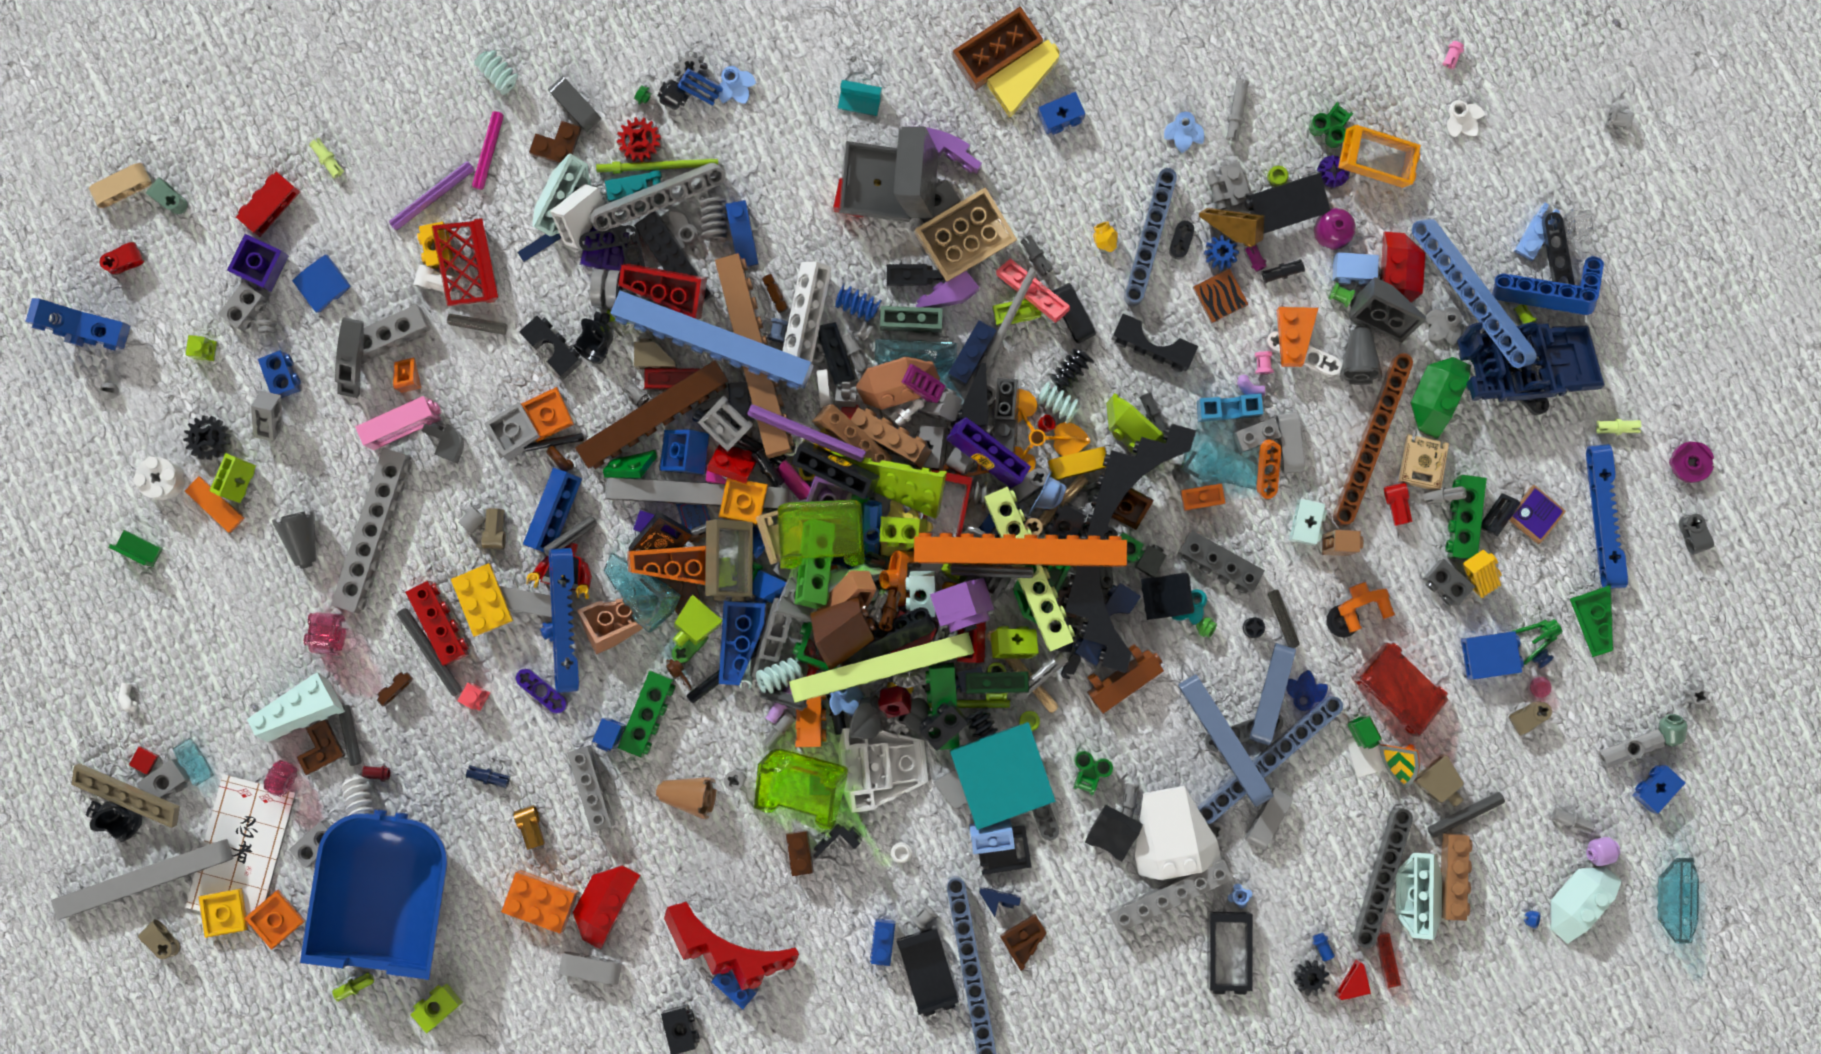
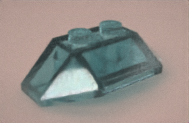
M875 339V361L879 365L903 357L916 358L926 362L932 361L941 379L951 369L957 358V343Z
M1676 858L1658 877V920L1677 944L1693 943V935L1698 924L1699 876L1694 865V858Z

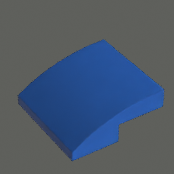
M324 255L313 262L292 280L316 313L321 312L333 300L339 299L351 287L328 255Z

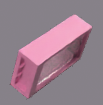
M422 396L357 425L355 428L363 446L376 450L423 429L424 424L432 425V423L440 421L441 417L439 414L442 412L437 402L434 403L432 399L430 400Z

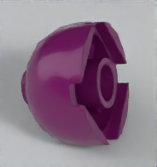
M1332 208L1328 213L1317 218L1313 230L1315 239L1323 247L1331 248V250L1341 249L1353 239L1356 224L1348 211L1341 208Z

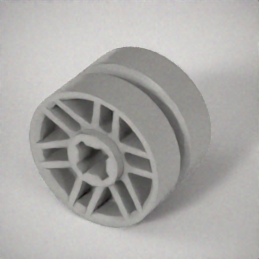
M604 269L593 270L590 285V301L592 306L603 307L606 301V306L613 308L619 291H622V287L619 286L620 271L610 270L607 275Z

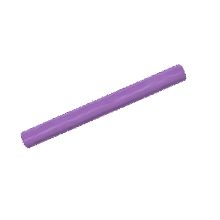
M754 404L748 410V416L858 462H862L866 454L865 450Z

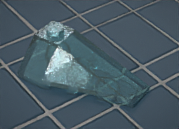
M615 553L610 554L603 571L614 588L618 589L624 598L622 601L625 606H629L632 610L634 620L646 631L652 632L674 613L681 595L654 576L628 572L627 560Z

